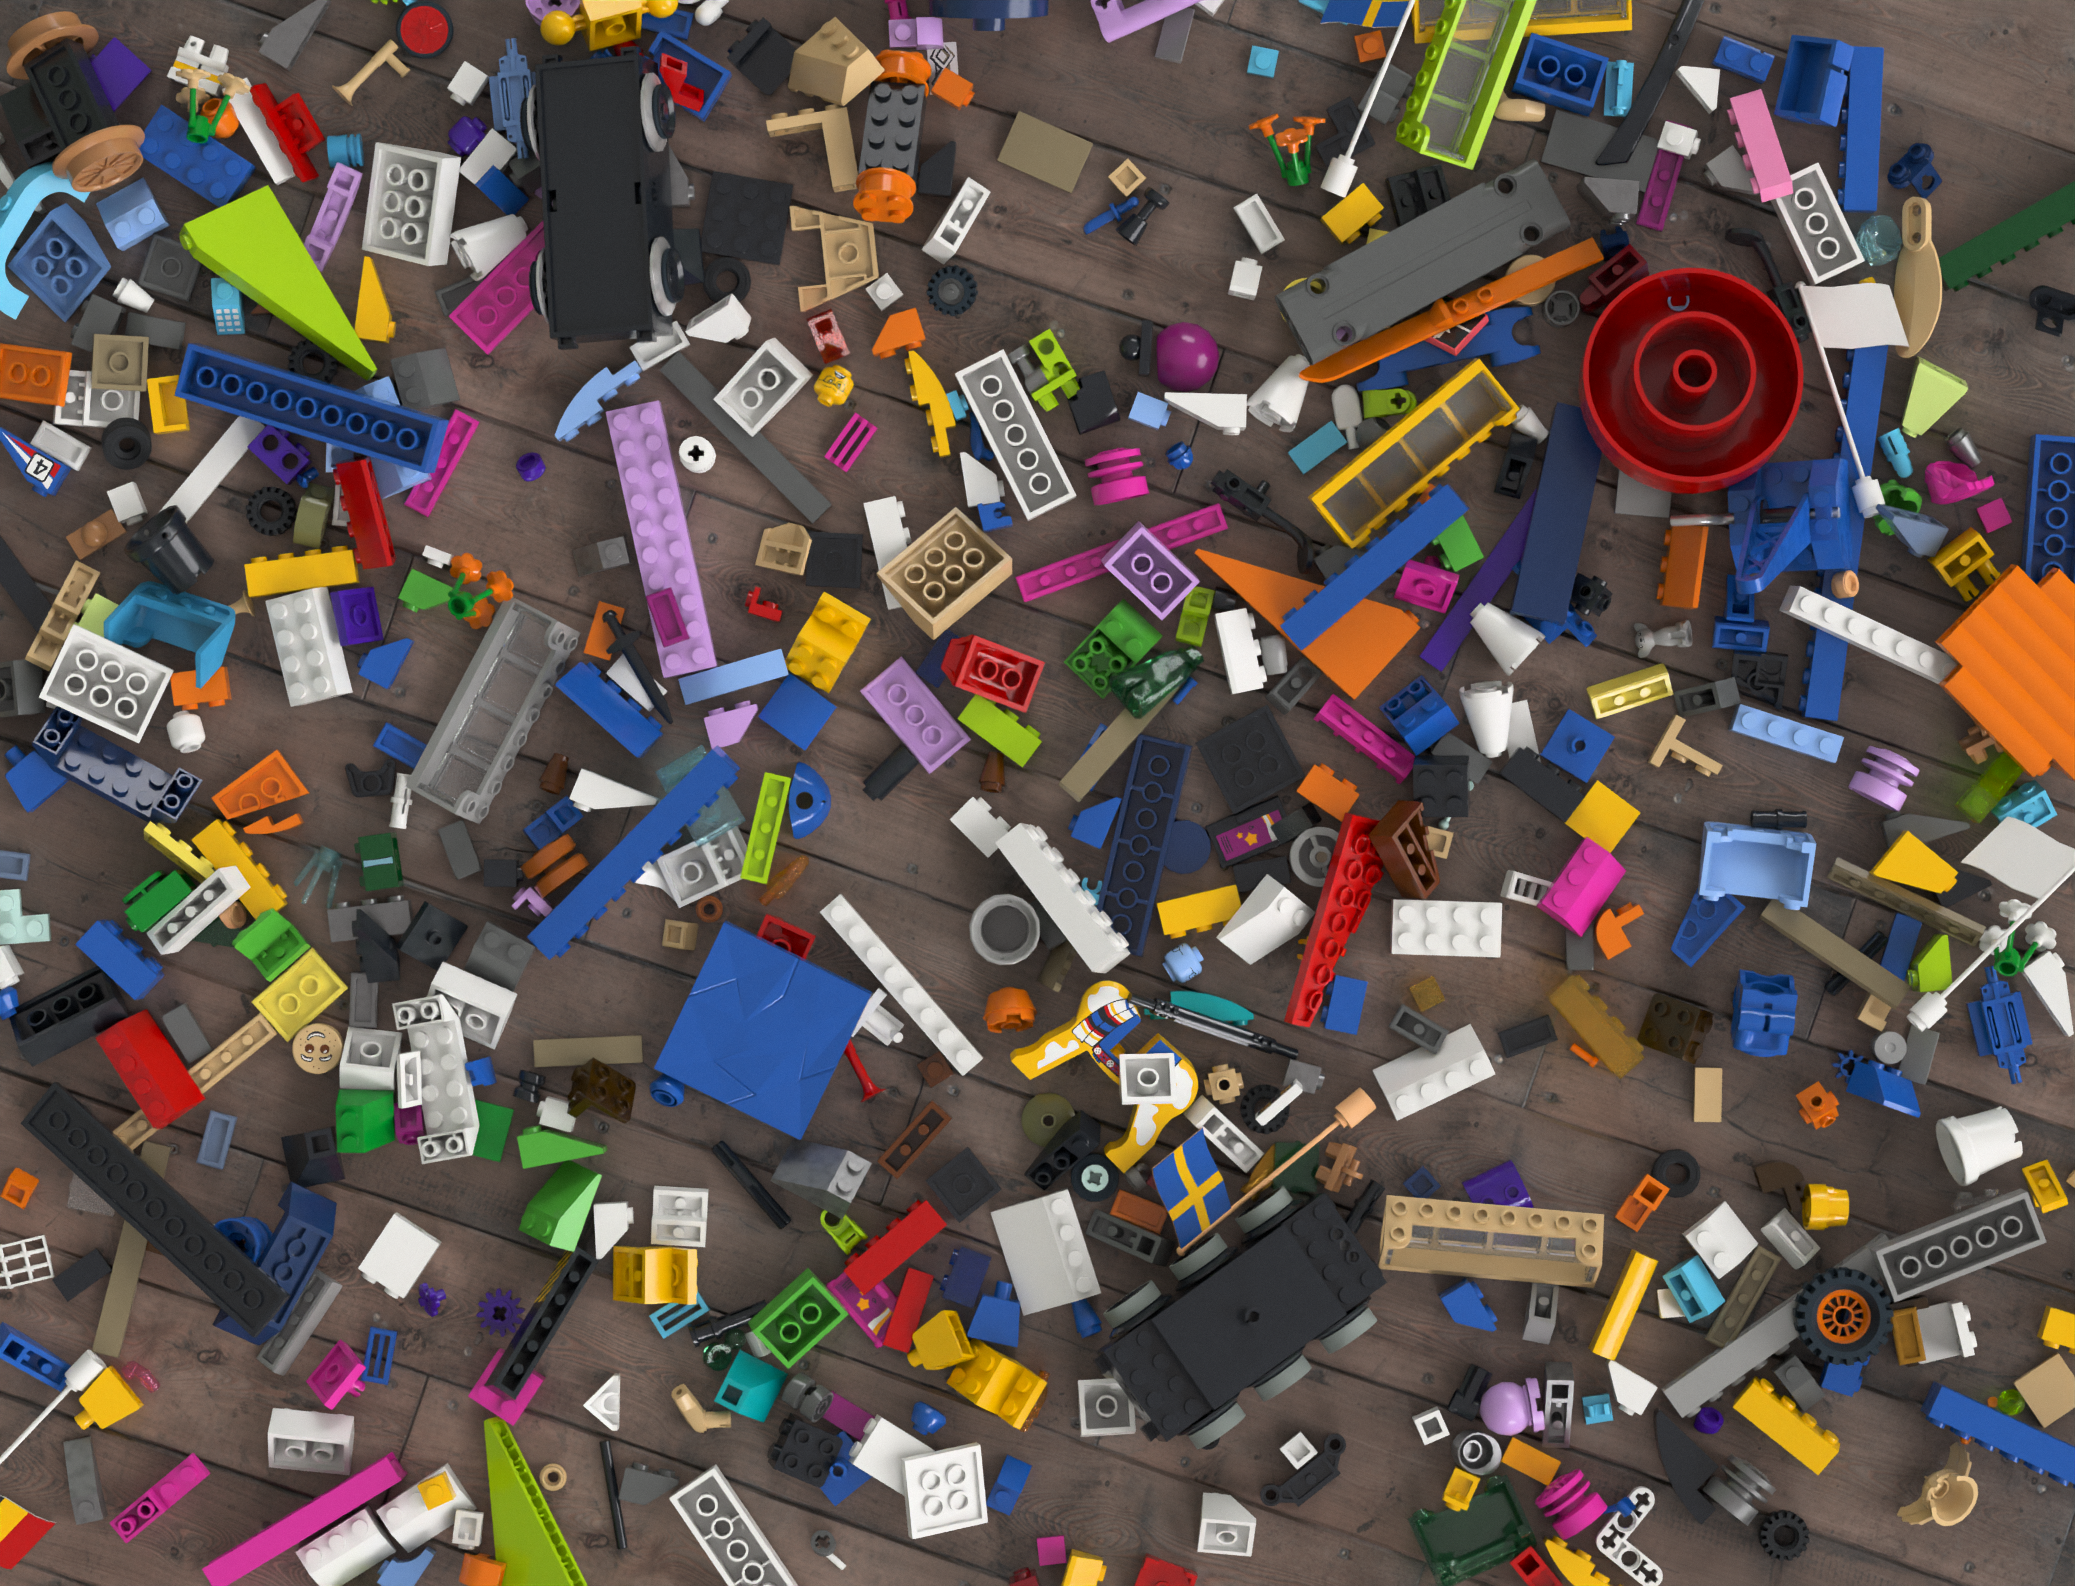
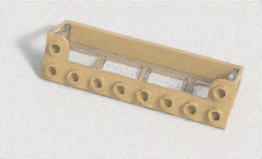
M1387 1195L1379 1242L1378 1267L1387 1270L1594 1288L1602 1267L1604 1214Z

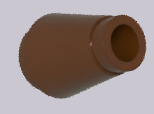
M988 752L978 782L981 784L980 790L991 793L1002 792V787H1005L1004 754Z
M554 753L539 779L541 782L539 788L541 790L560 795L561 790L565 788L569 757Z

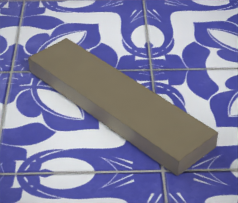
M642 1035L533 1040L534 1067L584 1065L593 1057L604 1064L643 1063Z
M1760 1245L1756 1246L1707 1332L1705 1340L1721 1349L1724 1348L1726 1342L1736 1340L1780 1263L1781 1257Z

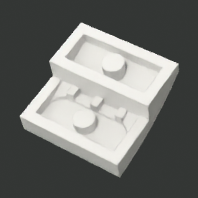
M654 1186L651 1244L705 1247L709 1189Z

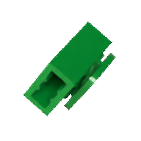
M183 869L174 870L166 878H164L167 875L165 871L158 870L122 899L125 905L133 903L124 912L128 916L125 920L134 931L139 930L142 933L151 930L197 888Z

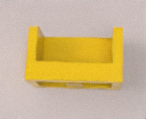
M180 375L147 379L153 431L157 435L190 431L186 399L174 396Z

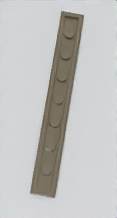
M145 1140L140 1158L164 1179L172 1147ZM124 1220L92 1352L116 1358L120 1357L148 1241L126 1220Z

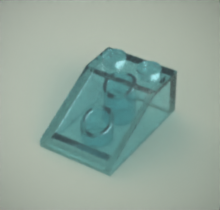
M703 745L655 771L667 794L708 754ZM724 786L717 792L720 797L709 808L704 805L698 811L701 816L690 827L685 824L699 848L746 821L729 789H726Z

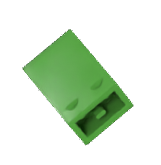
M1123 599L1071 653L1064 663L1104 699L1163 635Z

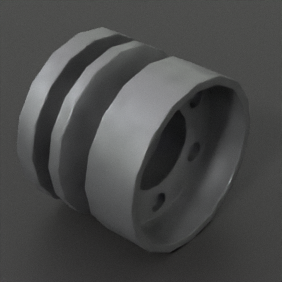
M1730 1454L1727 1459L1736 1466L1734 1471L1722 1465L1720 1468L1728 1476L1726 1481L1713 1476L1703 1488V1491L1748 1526L1758 1514V1510L1751 1501L1755 1498L1766 1504L1768 1500L1759 1491L1764 1488L1773 1495L1776 1489L1771 1485L1767 1476L1751 1463Z

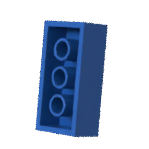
M161 105L144 130L145 139L139 148L143 158L219 208L235 201L257 167L210 136L206 143L189 141L186 138L188 121Z

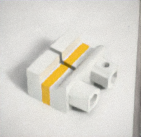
M190 35L184 48L179 47L177 58L173 67L170 68L167 77L172 81L188 86V80L176 76V71H181L182 69H202L205 72H210L211 77L200 79L198 87L205 89V93L219 98L223 86L217 78L220 74L223 75L228 72L229 67L226 65L229 50L214 44L210 57L203 56L201 52L205 41Z

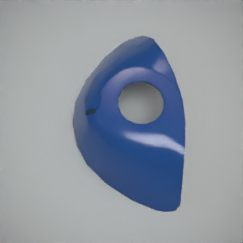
M798 762L796 765L788 801L793 837L795 839L803 838L818 828L828 816L831 808V794L824 779L813 768L802 762ZM801 792H807L813 797V804L808 809H801L796 804V797Z

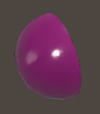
M1180 322L1169 325L1158 333L1157 371L1158 380L1161 384L1174 391L1190 392L1198 390L1211 380L1218 369L1220 355L1217 342L1209 331L1198 324Z

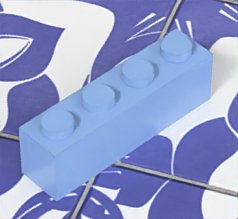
M1742 704L1736 705L1728 729L1729 731L1829 763H1836L1844 739L1842 736Z

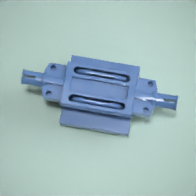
M511 38L512 49L510 39H505L507 56L499 59L500 72L497 73L498 76L489 77L494 130L496 132L507 131L508 142L517 144L518 159H523L522 148L524 158L527 159L529 154L521 133L520 108L523 99L529 96L532 86L536 85L535 72H531L528 69L527 57L518 54L517 39Z

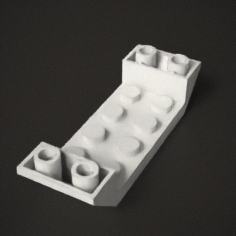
M443 994L393 1003L397 1030L407 1029L411 1051H420L421 1105L427 1132L426 1136L417 1137L422 1164L471 1156L480 1125L469 1071L465 1067V1063L468 1060L460 1018Z

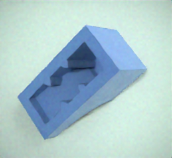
M427 1546L421 1554L414 1558L402 1560L394 1557L391 1562L385 1560L377 1572L381 1576L377 1583L381 1586H414L437 1551Z

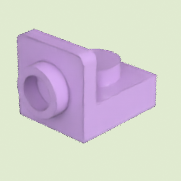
M533 886L528 889L522 887L513 897L516 902L512 907L515 910L528 900L530 902L528 907L539 917L542 914L547 917L555 909L545 897H540Z

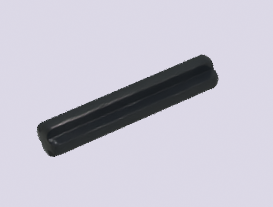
M1877 931L1858 951L1872 959L1888 942V938L1881 931ZM1837 972L1825 984L1824 988L1829 994L1836 996L1851 980Z

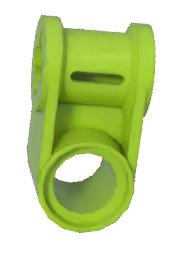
M1378 389L1362 391L1364 419L1408 414L1416 407V396L1409 390ZM1402 397L1406 398V403L1402 405L1397 404V400H1400Z
M822 1209L820 1214L822 1226L848 1256L851 1254V1249L861 1240L869 1238L847 1213L836 1224H829L825 1220V1214L828 1211Z

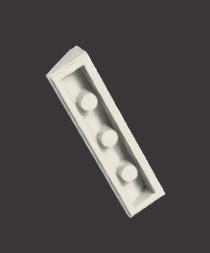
M248 78L243 79L246 85L252 87ZM250 91L249 93H244V95L235 93L233 99H230L229 102L232 104L238 120L274 183L278 186L295 176L293 166L288 157L281 151L276 136L268 128L266 119L260 108L253 102Z

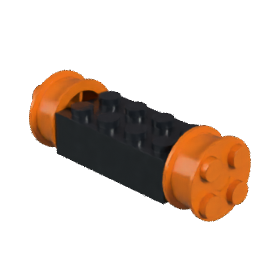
M882 50L875 58L885 71L869 84L870 91L859 172L856 178V186L859 192L854 196L853 206L866 221L903 223L912 214L914 207L911 197L915 195L927 104L926 98L929 94V87L926 81L930 78L932 69L928 61L919 52Z

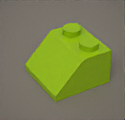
M1934 934L1911 961L1910 970H1907L1906 978L1907 984L1912 986V991L1930 992L1946 990L1953 983L1948 935Z

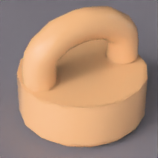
M1851 570L1835 573L1831 580L1832 593L1838 599L1856 596L1859 590L1856 574Z
M235 901L219 915V918L227 928L235 929L244 926L247 914L242 903Z

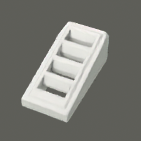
M1508 870L1501 890V897L1536 906L1552 882ZM1517 879H1519V883H1518V886H1517V889H1516V893L1514 894V890H1515V886H1516V883H1517ZM1526 882H1530L1527 895L1524 897L1523 892ZM1537 884L1541 885L1537 900H1534Z

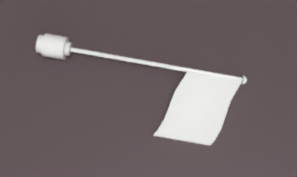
M1799 281L1796 283L1795 288L1799 289L1860 479L1855 481L1856 485L1852 487L1859 513H1863L1864 518H1870L1879 515L1876 506L1878 504L1885 505L1878 479L1872 480L1871 476L1865 477L1824 348L1857 349L1882 345L1909 347L1889 285L1861 283L1837 287L1805 286L1806 284L1803 281Z
M2007 816L1961 861V863L1985 871L2010 888L2038 900L1941 995L1937 992L1934 994L1927 992L1909 1010L1910 1013L1906 1017L1919 1031L1923 1032L1926 1028L1930 1029L1947 1012L1945 998L2075 871L2074 848L2057 842L2026 822Z

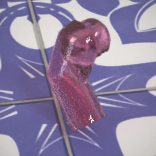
M129 1361L126 1366L122 1367L121 1372L126 1379L131 1380L136 1376L150 1393L155 1392L161 1385L147 1368L136 1361Z

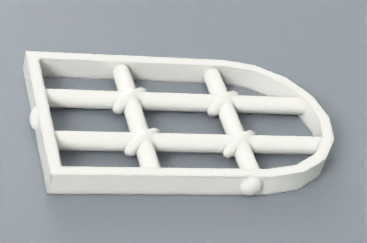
M45 1235L4 1245L0 1244V1262L3 1267L0 1278L5 1277L7 1286H0V1289H12L16 1286L55 1277ZM42 1238L43 1248L31 1251L26 1250L25 1242ZM21 1244L22 1251L19 1254L4 1257L2 1248ZM45 1252L47 1262L30 1266L28 1258L31 1257L30 1255ZM24 1257L26 1266H23L24 1268L8 1271L6 1265L8 1260ZM49 1266L51 1275L33 1279L32 1272H34V1269ZM27 1271L28 1281L11 1285L9 1277Z

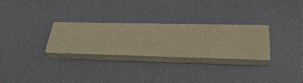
M1158 670L1058 785L1080 802L1180 687Z
M1836 858L1827 875L1828 879L1973 947L1976 946L1986 929V926L1890 881L1875 877L1868 871L1841 858Z
M1772 899L1760 916V919L1894 1010L1897 1009L1912 987L1799 910L1784 908V904L1779 902L1778 899Z

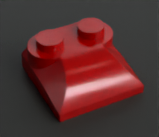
M766 913L757 933V936L806 959L816 935Z

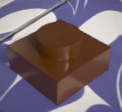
M941 1051L936 1052L917 1064L930 1088L954 1074Z

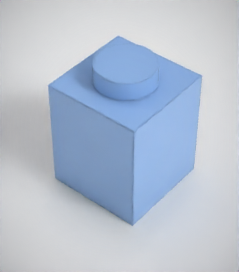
M1138 392L1128 419L1159 430L1160 425L1166 427L1171 411L1166 410L1169 403Z

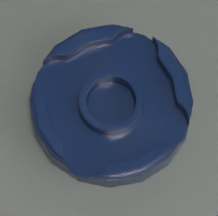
M1189 820L1175 821L1164 865L1170 871L1179 874H1188L1201 869L1207 862L1211 852L1210 839L1206 830L1198 823ZM1166 828L1160 833L1157 847L1163 842Z

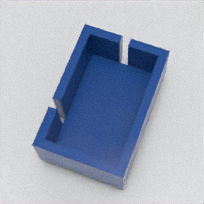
M660 30L648 50L650 55L654 57L652 61L658 63L659 80L661 84H665L659 71L662 53L687 62V76L684 83L704 90V101L699 112L682 106V108L705 122L732 78V74L714 61Z
M1792 35L1774 115L1791 122L1836 127L1848 76L1844 75V71H1849L1854 47L1837 39Z
M106 919L97 920L75 945L134 1000L143 999L165 976L161 971L163 966L152 956L146 958L141 952L143 947L133 938L129 940L122 935L123 928L112 919L110 921Z

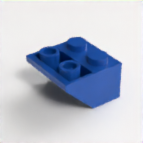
M1422 675L1379 707L1402 740L1416 756L1460 724L1446 702Z
M1464 1278L1437 1294L1454 1322L1491 1332L1497 1329L1494 1322L1498 1320L1488 1304L1482 1305L1480 1299L1484 1296L1474 1281L1469 1283Z

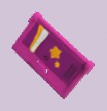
M843 1272L836 1279L828 1282L826 1287L844 1305L848 1314L878 1349L883 1346L882 1342L897 1297L883 1280L867 1294L863 1295L846 1273Z

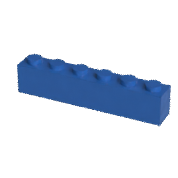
M1853 46V56L1850 69L1846 74L1848 78L1843 95L1845 97V107H1841L1840 124H1844V134L1839 136V151H1843V162L1839 161L1838 178H1842V188L1837 189L1836 201L1838 205H1841L1842 212L1874 213L1877 211L1884 48Z

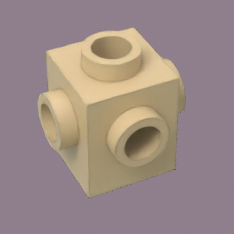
M1228 1064L1212 1067L1213 1072H1208V1079L1203 1080L1206 1095H1212L1213 1101L1219 1100L1220 1104L1235 1102V1096L1240 1095L1239 1089L1244 1088L1241 1072L1235 1073V1068H1229ZM1221 1080L1229 1081L1228 1089H1220L1219 1083Z

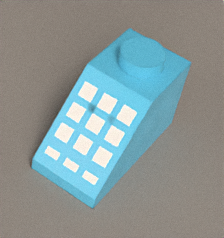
M211 278L212 307L217 335L245 334L243 292L223 278Z

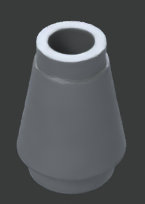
M1962 427L1956 429L1945 438L1946 448L1967 465L1969 469L1982 461L1969 432L1964 431Z

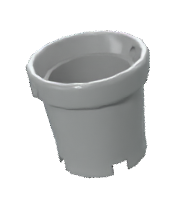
M1011 894L994 895L984 900L973 912L969 924L970 940L976 952L985 960L998 965L1016 964L1026 959L1036 948L1040 937L1039 918L1034 908L1023 898Z

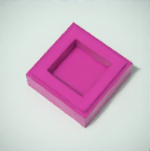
M2002 498L1975 509L1986 534L2012 523Z
M1064 1535L1037 1538L1040 1566L1067 1563Z

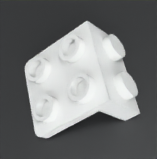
M1955 1299L1917 1310L1926 1361L1918 1363L1924 1364L1957 1355L1963 1357L1975 1355L1973 1348L1977 1347V1341L1974 1332H1969L1967 1321H1971L1967 1305H1963L1960 1300Z

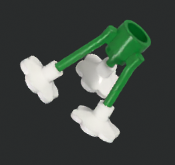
M2011 899L2008 902H2000L1999 914L2003 917H2008V924L2011 926L2031 906L2027 903H2021L2019 900ZM2038 921L2036 924H2028L2025 928L2027 933L2025 940L2031 946L2021 959L2018 951L2012 948L2015 935L2014 930L1991 953L1994 955L1995 960L1993 968L2004 976H2014L2018 971L2023 972L2025 964L2035 950L2045 951L2056 946V931L2049 928L2042 921ZM1997 925L1990 926L1980 938L1979 948L1985 952L2007 929H2001Z

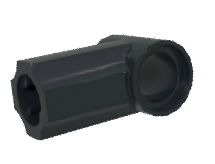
M1471 1363L1459 1389L1455 1390L1448 1404L1447 1411L1472 1422L1480 1408L1481 1397L1492 1377V1373Z

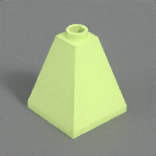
M1917 356L1901 421L1902 431L1914 438L1918 434L1922 436L1967 392L1968 386L1966 381Z

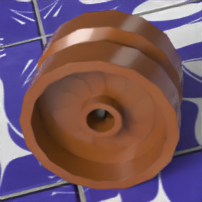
M569 833L555 842L552 841L545 845L520 867L528 879L535 878L543 872L546 874L534 886L541 898L554 892L590 865L583 853H577L566 860L565 856L576 847V843Z

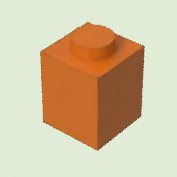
M946 67L931 90L934 96L958 110L961 109L962 105L967 107L975 95L971 91L973 89L971 82Z

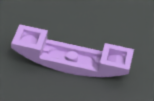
M339 162L336 163L328 183V191L311 233L307 236L304 243L306 250L321 272L324 270L341 235L363 174Z

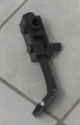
M1747 228L1728 229L1725 233L1726 241L1738 246L1753 247L1759 255L1773 286V289L1766 293L1787 319L1798 344L1808 340V333L1812 332L1799 301L1801 299L1799 289H1794L1792 282L1783 284L1763 235L1758 231Z
M1228 469L1224 473L1219 470L1210 483L1215 486L1212 491L1222 500L1229 502L1242 511L1245 516L1257 522L1262 515L1285 531L1298 544L1297 565L1300 574H1308L1313 561L1312 540L1297 526L1268 507L1271 499L1265 494L1269 490L1270 484L1262 480L1255 489Z

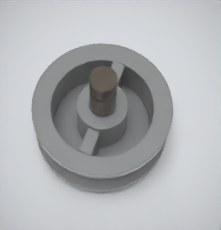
M1313 827L1300 833L1297 839L1293 841L1289 860L1293 872L1301 881L1316 887L1324 886L1339 835L1338 832L1326 827Z

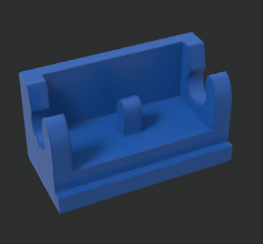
M996 502L984 506L982 503L977 504L984 533L1013 526L1011 516H1003L998 519V517L1002 516V513L996 511L1004 510V503Z

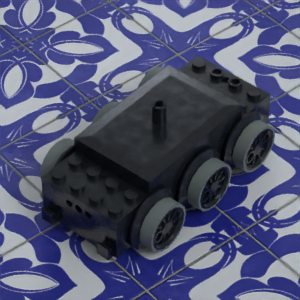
M1284 1186L1275 1189L1251 1205L1235 1219L1245 1233L1241 1240L1243 1245L1241 1248L1238 1249L1237 1246L1227 1247L1218 1233L1213 1234L1187 1251L1184 1256L1179 1257L1169 1266L1176 1278L1180 1280L1175 1288L1176 1292H1178L1174 1296L1171 1293L1161 1295L1156 1285L1150 1280L1127 1294L1103 1313L1113 1328L1109 1335L1111 1341L1096 1351L1099 1356L1093 1360V1363L1101 1374L1110 1371L1145 1421L1140 1430L1149 1442L1155 1438L1158 1441L1168 1442L1176 1435H1188L1197 1450L1205 1447L1236 1426L1246 1416L1236 1401L1240 1391L1245 1388L1254 1387L1263 1402L1275 1397L1301 1379L1312 1368L1302 1354L1309 1341L1320 1340L1328 1354H1331L1355 1340L1377 1322L1376 1317L1367 1305L1371 1300L1370 1295L1387 1282L1382 1276L1383 1273L1374 1260L1370 1259L1335 1209L1336 1205L1328 1194H1314L1304 1202L1303 1199L1293 1200Z

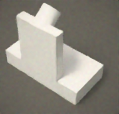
M880 987L869 999L852 1037L863 1026L888 1046L892 1040L896 1043L902 1041L903 1035L899 1031L904 1024L879 1005L887 996V993Z

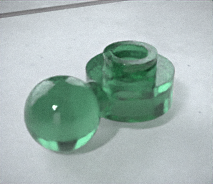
M735 1328L725 1334V1342L723 1344L719 1342L709 1344L703 1352L704 1364L715 1371L727 1368L732 1358L731 1350H738L745 1345V1333L741 1329ZM717 1351V1356L712 1359L713 1354Z

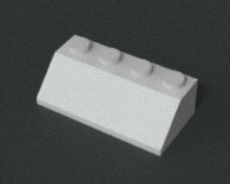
M1471 1024L1447 1034L1436 1055L1420 1047L1372 1070L1397 1121L1495 1075L1494 1069Z

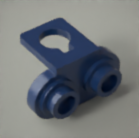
M1915 143L1897 163L1890 167L1887 179L1893 188L1902 189L1912 184L1919 196L1926 199L1942 183L1941 177L1931 164L1934 158V152L1931 147L1925 143ZM1924 175L1927 177L1932 176L1931 184L1927 188L1922 189L1923 180L1921 178Z

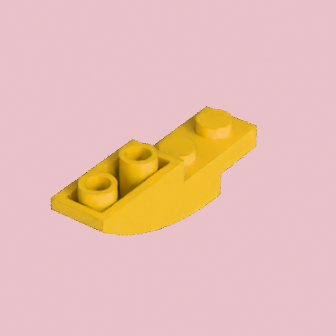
M914 350L908 351L909 358L904 360L907 375L913 374L914 385H909L912 401L918 400L919 407L930 405V409L925 411L928 426L934 425L936 436H931L933 452H939L940 458L951 456L946 429L954 428L956 424L947 395L926 362Z
M1555 1535L1552 1539L1544 1537L1543 1542L1548 1553L1560 1571L1574 1586H1613L1609 1584L1610 1578L1596 1571L1594 1575L1591 1574L1595 1567V1564L1590 1561L1591 1555L1578 1548L1576 1552L1566 1548L1568 1543Z

